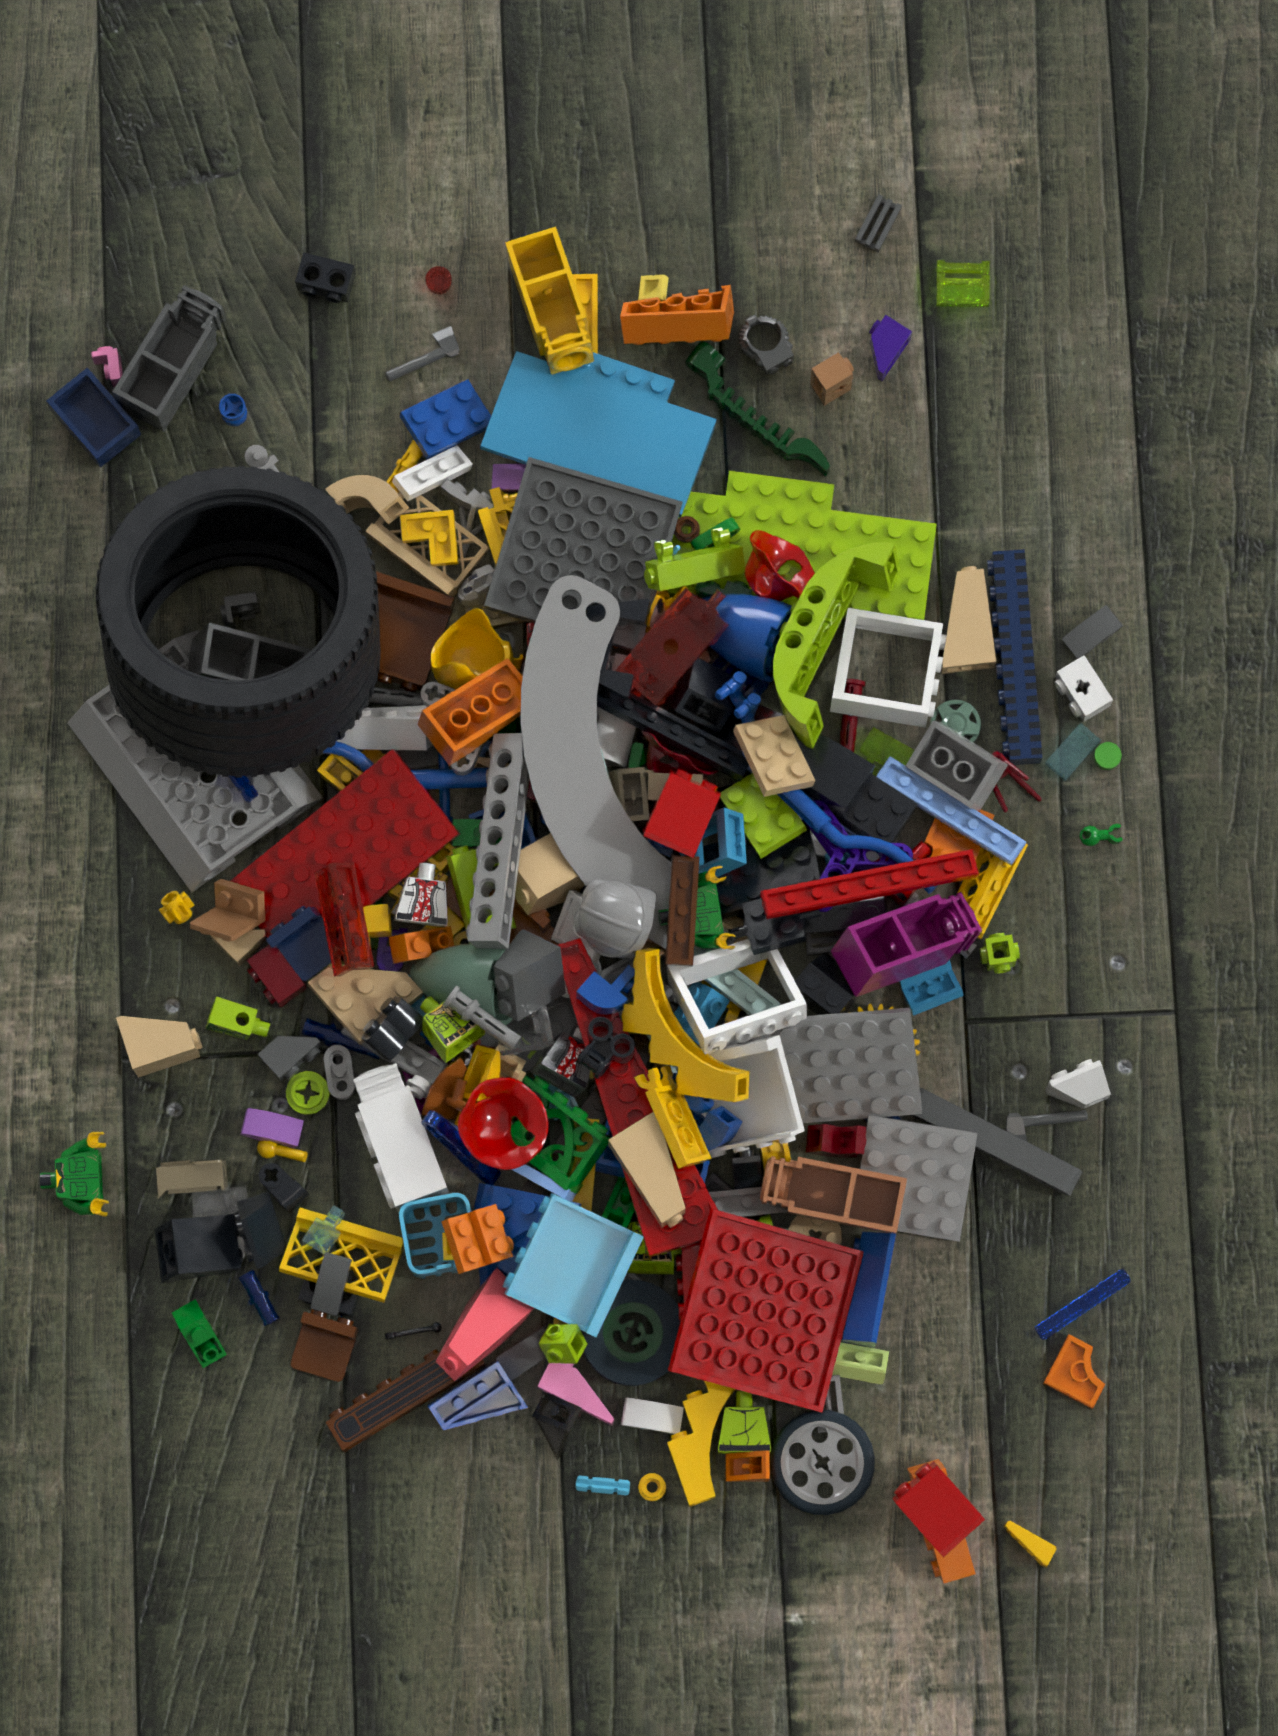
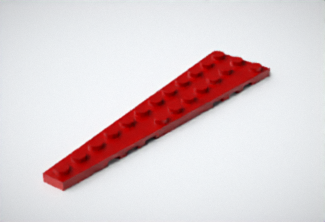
M581 939L558 944L557 946L561 947L565 985L584 1047L586 1048L591 1043L588 1037V1027L590 1022L597 1017L609 1019L613 1026V1037L618 1034L629 1035L628 1032L623 1031V1023L618 1012L609 1015L599 1014L589 1009L576 998V991L594 971L597 973ZM599 1026L594 1029L593 1033L597 1037H604L608 1034V1030L605 1027ZM620 1043L614 1048L619 1054H625L630 1050L629 1046L625 1043ZM635 1047L634 1056L629 1062L621 1064L613 1060L609 1068L599 1079L594 1077L612 1137L653 1112L645 1093L648 1090L641 1088L635 1080L636 1076L644 1074L646 1080L650 1081L647 1076L649 1073ZM668 1144L667 1147L685 1205V1214L682 1215L684 1219L670 1228L666 1225L661 1228L622 1167L649 1257L701 1242L710 1209L718 1210L695 1165L678 1169Z

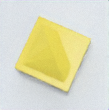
M666 275L641 276L638 300L658 297L660 301L666 300L669 278Z

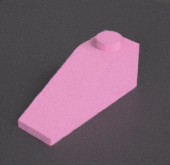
M548 1364L537 1386L538 1389L611 1426L613 1425L614 1418L578 1369L573 1367L574 1364Z

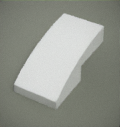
M625 1398L621 1425L676 1434L680 1432L684 1407Z

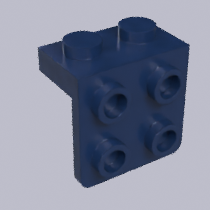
M302 906L292 913L293 919L287 924L281 922L271 929L270 933L272 935L266 940L272 948H278L302 981H308L343 955L345 947L316 907L306 908Z

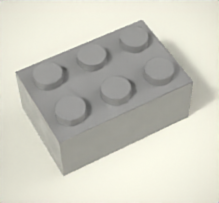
M933 720L905 767L969 808L980 811L1008 764L945 724Z

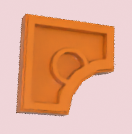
M1068 1334L1043 1383L1090 1409L1094 1408L1105 1386V1383L1097 1378L1091 1366L1093 1346Z

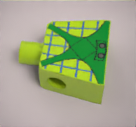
M216 996L205 1029L248 1040L251 1033L266 1037L271 1022L256 1018L258 1010ZM236 1018H243L246 1021V1025H239L236 1022Z

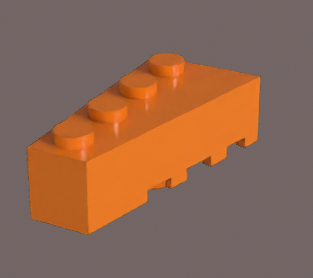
M731 285L721 286L722 291L709 293V289L698 290V295L684 297L682 293L672 294V296L664 301H660L658 297L623 303L620 318L624 344L642 345L654 342L667 344L677 341L693 343L701 340L718 342L729 339L734 315Z

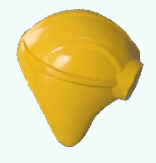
M475 608L468 611L449 626L437 640L431 651V667L438 683L458 689L507 658L514 665V657L510 642L502 640L493 629L485 612Z

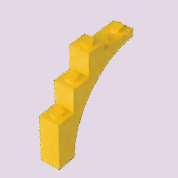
M647 948L637 950L633 961L635 978L632 994L634 1001L624 1004L621 1016L623 1031L651 1035L649 1043L651 1063L678 1066L676 1075L677 1094L729 1102L748 1099L750 1071L731 1067L709 1054H704L702 1048L683 1030L672 1012L662 982L659 949Z
M704 1381L708 1393L703 1394L702 1390L687 1394V1400L682 1401L692 1434L688 1435L687 1431H682L671 1435L672 1441L667 1442L689 1507L716 1497L710 1475L712 1434L720 1412L731 1394L736 1390Z

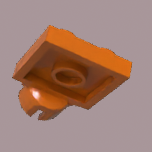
M977 810L981 814L993 820L994 814H991L984 810ZM934 818L924 842L932 850L931 857L972 849L976 861L981 849L979 845Z

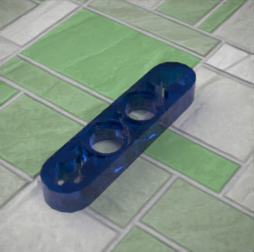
M429 1110L421 1121L422 1125L478 1179L488 1185H494L501 1175L498 1168L488 1166L477 1160L464 1145L459 1131L443 1116Z

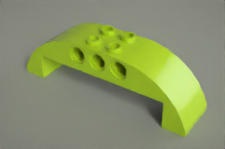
M879 542L861 545L844 551L829 560L809 580L799 600L796 599L793 602L788 622H784L781 626L780 638L773 659V677L783 715L793 733L806 747L813 749L824 725L817 701L805 698L804 696L860 582L890 592L900 572L897 552L893 543Z

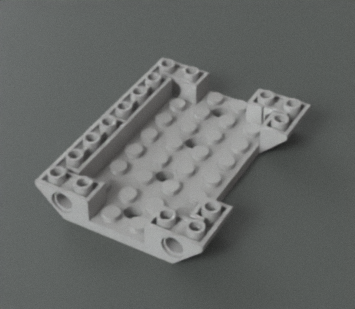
M199 630L174 638L161 647L159 651L178 666L188 670L192 639L199 633ZM110 684L89 698L68 721L70 728L191 892H194L236 862L234 857L272 829L278 827L279 830L323 799L299 765L293 769L290 767L284 772L277 771L270 773L271 775L264 776L262 774L257 775V777L242 776V778H235V776L222 777V775L216 774L213 782L204 783L201 780V775L204 771L197 772L194 771V768L189 766L183 767L177 761L172 762L168 760V756L160 755L154 747H149L146 744L145 739L139 738L135 734V729H131L126 718L121 715L120 709L117 707L114 696L111 693ZM238 812H243L247 815L246 823L241 826H237L232 822L234 814Z

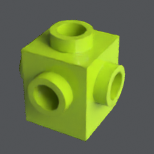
M1004 933L989 935V938H986L984 941V948H979L981 963L987 964V970H994L995 974L1011 971L1010 967H1015L1016 959H1020L1018 943H1013L1012 935L1005 936ZM1002 952L1004 958L995 959L994 953Z
M549 1324L541 1337L539 1346L548 1363L577 1364L587 1346V1342L577 1324Z

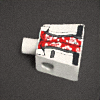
M420 863L418 878L407 877L405 879L393 921L437 927L447 926L446 882L434 880L436 865Z

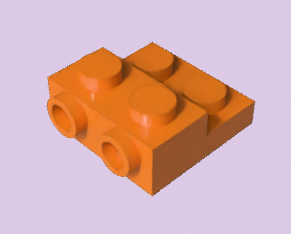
M496 1204L441 1221L458 1274L513 1257L514 1243L509 1236H506L503 1227L505 1216L501 1210L497 1209Z

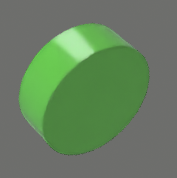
M1112 742L1100 744L1094 753L1096 765L1103 770L1116 768L1122 757L1120 748Z

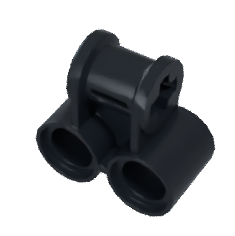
M605 1017L594 1018L588 1027V1037L591 1043L582 1051L576 1063L578 1065L583 1064L594 1073L596 1079H599L609 1068L613 1060L624 1064L633 1058L634 1041L627 1034H618L613 1037V1026L609 1019ZM601 1026L608 1030V1034L604 1037H597L593 1031L596 1027ZM620 1043H625L629 1046L630 1050L625 1054H619L614 1048Z

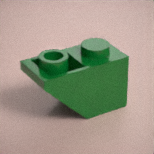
M196 1299L172 1312L181 1333L203 1368L227 1355Z

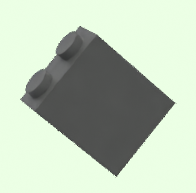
M524 929L519 931L509 945V949L505 950L494 965L499 1012L516 1021H520L566 994L561 947Z

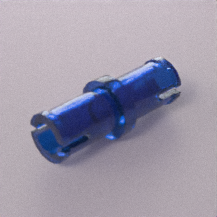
M251 1270L240 1276L238 1279L250 1298L249 1303L251 1306L254 1305L264 1323L263 1325L267 1326L278 1320L280 1317L268 1298L270 1294L268 1290L264 1291L255 1271Z

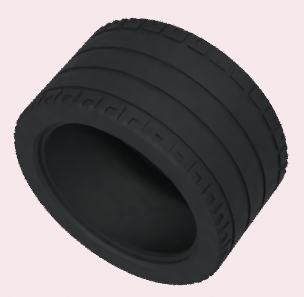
M225 466L219 469L210 468V470L203 472L197 471L192 475L182 476L181 479L176 481L172 480L168 482V485L157 488L156 492L152 495L148 494L141 503L138 502L134 506V510L131 513H127L124 516V521L119 522L116 526L117 531L115 534H111L109 545H106L103 550L104 556L100 559V569L97 570L95 597L110 690L117 707L120 709L121 715L126 718L130 728L135 729V734L139 738L145 739L146 744L149 747H154L157 753L168 756V760L172 762L177 761L183 767L189 766L194 768V771H204L209 775L220 774L222 777L235 776V778H242V776L257 777V775L262 774L266 776L277 771L284 772L290 767L292 769L296 768L298 764L307 763L315 756L319 757L328 747L332 748L336 745L335 742L344 738L345 732L355 726V720L361 718L363 709L367 708L369 704V697H372L374 686L377 684L381 659L375 562L372 558L371 549L367 545L366 537L362 535L359 525H355L354 518L350 514H346V509L342 505H337L335 499L332 496H327L325 491L313 487L312 483L304 482L297 476L292 477L286 475L285 472H276L269 468L259 469L254 466L251 468L245 466L229 468V466ZM234 566L265 567L289 574L319 594L334 614L331 625L321 641L305 657L282 671L248 680L213 679L190 672L165 657L153 645L146 634L157 610L179 587L207 572Z

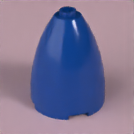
M747 594L712 595L699 598L696 602L691 603L687 615L690 616L699 636L710 648L743 672L763 681L771 682L774 680L773 659L780 638L779 633L782 624L788 622L791 616L792 605L770 598Z

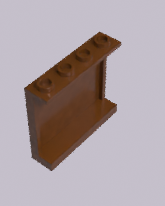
M376 571L381 650L380 670L377 681L384 684H391V682L400 684L401 688H405L406 691H421L427 683L432 669V648L446 631L454 609V597Z

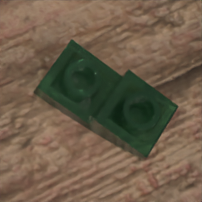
M709 580L697 583L694 596L704 598L728 594L752 595V590L749 589V585L738 580L734 582L727 580L724 590L720 589L718 583Z

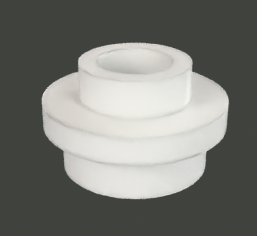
M414 1075L412 1079H408L406 1082L415 1098H427L432 1085L426 1079L419 1075Z

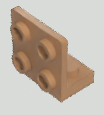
M220 879L214 883L216 907L191 921L190 928L200 931L204 935L222 938L224 941H235L265 921L264 892Z

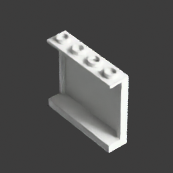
M780 1035L735 1044L721 1051L717 1050L708 1053L713 1058L731 1067L750 1071L748 1099L738 1102L712 1099L714 1106L711 1110L723 1106L743 1121V1123L729 1143L709 1151L711 1158L727 1154L726 1150L733 1149L734 1153L750 1149L749 1145L756 1144L757 1149L767 1147L773 1144V1140L778 1139L780 1144L796 1140L795 1135L805 1131Z

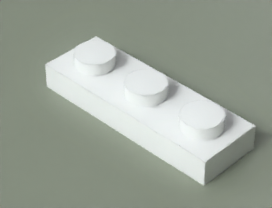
M456 445L395 475L392 483L404 498L410 501L442 485L447 479L452 480L470 471L473 464Z

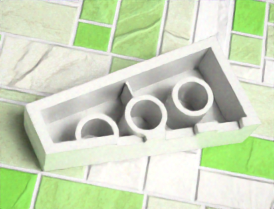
M419 705L364 708L361 718L355 720V726L351 730L348 729L345 732V737L337 741L356 749L428 750L432 743L417 725L422 710L427 707Z

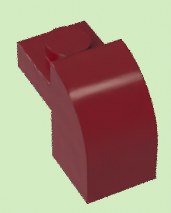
M828 1124L809 1125L806 1153L839 1158H857V1155L864 1154L867 1142L866 1127L859 1125L848 1127Z

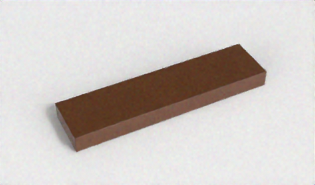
M671 856L665 965L693 967L699 857Z

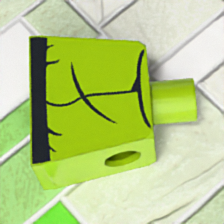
M736 1391V1407H725L718 1454L765 1450L771 1454L764 1407H753V1396L751 1393Z

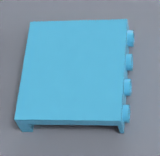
M551 1193L549 1198L544 1197L538 1211L542 1214L538 1223L533 1221L527 1232L526 1237H529L530 1240L526 1248L521 1247L517 1253L514 1262L518 1263L514 1274L509 1272L502 1287L506 1288L504 1294L567 1324H577L580 1330L597 1337L643 1240V1236Z

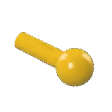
M259 1141L257 1145L259 1155L266 1159L277 1155L305 1162L308 1155L306 1151L278 1145V1143L272 1141Z

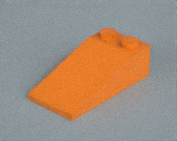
M507 658L423 709L417 725L450 766L474 751L521 715V685L523 676Z

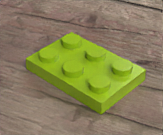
M753 773L743 778L741 782L738 781L721 792L720 800L725 807L743 814L745 836L760 858L765 857L807 831L797 813L777 794L763 796Z

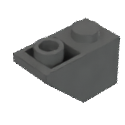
M277 1036L258 1053V1056L281 1082L285 1079L289 1081L299 1073L300 1069L298 1067L306 1060L311 1062L320 1054L319 1048L322 1045L316 1037Z

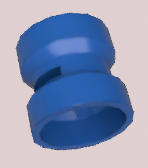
M237 394L225 395L219 403V410L223 421L230 426L243 424L247 418V408L243 398Z

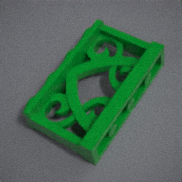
M525 1075L522 1083L528 1086L534 1093L540 1095L548 1119H561L565 1136V1146L560 1144L550 1145L529 1162L564 1190L570 1189L571 1192L578 1194L583 1186L582 1182L608 1145V1140L611 1138L606 1134L608 1129L597 1121H594V1123L590 1122L587 1119L589 1114L577 1106L572 1108L568 1105L569 1099L558 1091L554 1093L548 1089L550 1084L538 1076L531 1078ZM550 1102L557 1108H549ZM520 1120L511 1126L512 1139L516 1145L527 1146L534 1141V1138L530 1141L526 1139V1134L529 1131L525 1129ZM573 1120L580 1126L575 1128ZM589 1133L593 1139V1144L589 1150L585 1152L576 1151V1145L584 1146L588 1143L581 1140L582 1134ZM554 1151H564V1155L558 1153L559 1159L553 1161L552 1154ZM575 1156L582 1158L574 1172L570 1175Z

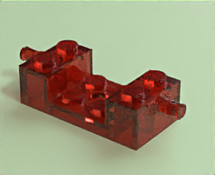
M685 588L616 669L618 672L634 675L631 693L639 697L641 695L645 696L655 706L661 707L678 687L676 684L709 645H714L730 625L720 616L716 609L726 597L725 594L717 589L712 597L706 601L699 598L690 589ZM670 639L676 640L679 646L678 651L673 655H668L664 649L665 643Z

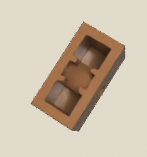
M839 352L816 365L811 370L810 385L824 406L851 390L854 368L848 358L845 357L843 359Z

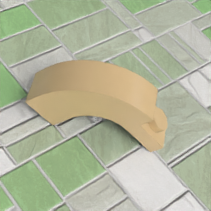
M350 476L331 484L325 489L335 499L337 505H342L346 509V514L357 508H372L388 524L409 508L387 482L374 476Z

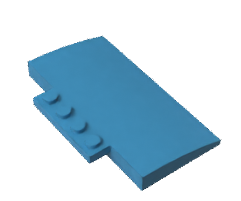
M516 351L480 449L525 465L527 464L528 457L682 501L679 517H681L714 432L717 419L668 403L675 380L593 352L594 362L574 370L551 374L547 361Z

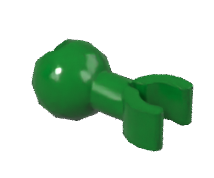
M1113 824L1105 830H1098L1095 826H1085L1081 829L1079 836L1081 842L1085 846L1090 847L1098 844L1100 840H1108L1112 844H1119L1123 840L1122 837L1116 838L1113 835H1109L1113 830H1118L1121 827L1120 824Z

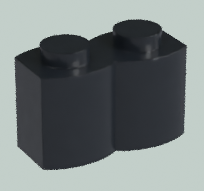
M397 996L393 999L388 998L380 1008L382 1012L376 1020H370L363 1029L364 1034L361 1037L380 1056L390 1061L401 1051L407 1040L418 1030L423 1022V1016L403 998Z

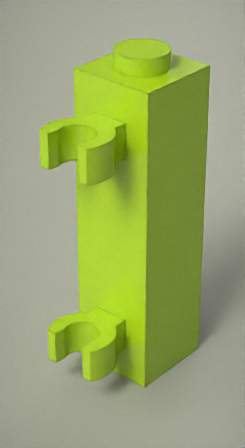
M722 527L711 529L714 547L673 556L671 541H655L654 549L658 559L645 561V582L650 589L664 591L744 573L743 546L729 543V529L723 530Z
M468 845L452 849L453 854L446 856L465 929H467L471 919L470 900L474 895L473 875L477 871L478 863L476 858L477 849H469ZM490 915V916L486 919V922H485V923H487V922H489V921L491 920L492 915ZM512 917L511 929H514L516 925L514 917Z

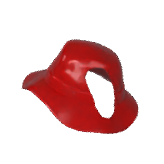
M762 530L753 531L750 535L753 549L745 566L744 575L754 594L778 601H784L793 596L799 599L807 583L815 574L803 550ZM793 560L801 566L802 571L796 573L792 580L788 582L777 572L784 563Z
M510 1077L493 1078L480 1083L471 1093L466 1106L460 1113L458 1131L468 1151L481 1163L498 1169H516L528 1163L542 1149L548 1134V1117L542 1101L524 1083ZM481 1093L485 1094L487 1099L481 1100L478 1103H476V1100L479 1097V1095ZM515 1116H517L525 1129L534 1135V1141L527 1146H518L512 1139L511 1123Z

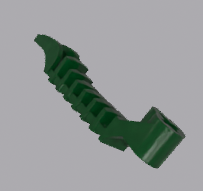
M700 341L686 359L685 364L690 370L706 380L708 386L707 399L716 402L719 409L727 411L730 418L738 420L741 427L749 429L754 437L760 438L762 443L772 448L776 455L780 454L787 461L801 460L807 462L823 476L827 477L830 473V464L825 455L811 440L797 438L787 447L786 444L794 435V430L788 427L778 440L775 435L781 428L779 424L774 422L767 431L764 428L768 421L765 416L761 415L756 422L752 418L757 412L755 408L750 406L746 412L741 409L746 403L745 399L739 396L735 403L730 400L735 391L730 387L726 391L721 388L724 380L717 372L725 361V357L718 353L710 344Z

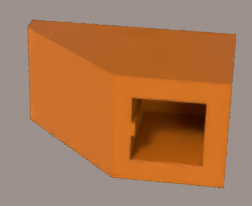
M451 926L389 937L393 964L427 958L433 952L454 946Z

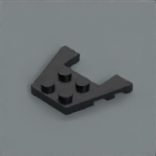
M650 599L618 602L620 608L619 621L646 626L651 604ZM602 604L587 606L586 616L590 621L599 622L604 619L606 611ZM615 628L600 670L599 686L607 691L609 689L618 694L620 698L629 701L634 675L607 670L616 631Z

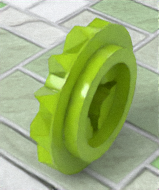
M312 1071L296 1074L291 1078L286 1088V1098L289 1105L294 1111L304 1115L316 1114L326 1106L330 1097L326 1080L318 1073ZM310 1082L311 1090L319 1095L310 1096L306 1104L304 1095L296 1093V1091H305Z

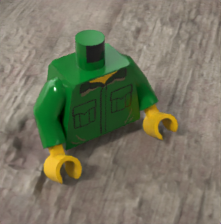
M721 865L712 867L698 875L694 946L701 949H717L721 947L722 949L733 950L735 946H727L726 939L728 937H735V935L724 933L716 883L724 881L726 877L717 878L715 875L717 869L723 868ZM668 909L658 910L660 926L668 924Z
M104 1132L89 1133L87 1138L76 1142L63 1151L60 1158L55 1159V1172L40 1173L41 1189L56 1188V1197L62 1201L64 1207L79 1215L96 1214L103 1217L108 1215V1213L101 1211L105 1203L109 1204V1201L103 1200L101 1152L98 1149L94 1150L95 1148L106 1147V1143L98 1142L99 1136L104 1135Z

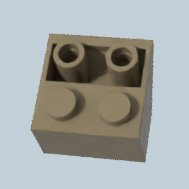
M645 767L617 769L608 772L614 792L628 817L636 827H645L649 820L646 777H643Z

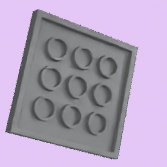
M869 1115L866 1130L867 1142L864 1154L862 1155L860 1169L907 1178L897 1231L960 1242L976 1146V1132Z

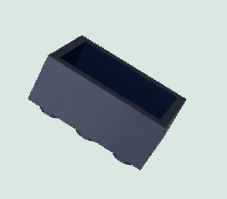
M88 368L46 400L51 412L100 468L141 435L138 425Z

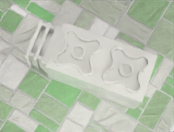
M397 1064L374 1068L353 1079L361 1101L360 1104H357L360 1112L355 1113L371 1158L377 1156L379 1163L374 1164L390 1209L395 1207L399 1214L401 1207L407 1202L449 1194L409 1085H404Z

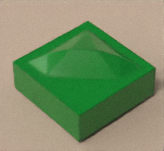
M635 742L632 746L628 768L642 767L646 763L644 744Z

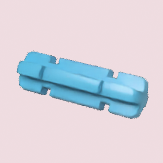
M577 1476L576 1490L584 1492L591 1490V1492L605 1494L617 1492V1495H628L630 1492V1481L622 1479L615 1481V1479L600 1477L588 1479V1476Z

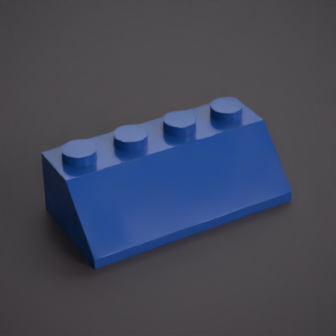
M862 1231L861 1238L855 1237L853 1249L863 1251L864 1253L842 1335L843 1343L875 1348L896 1234Z

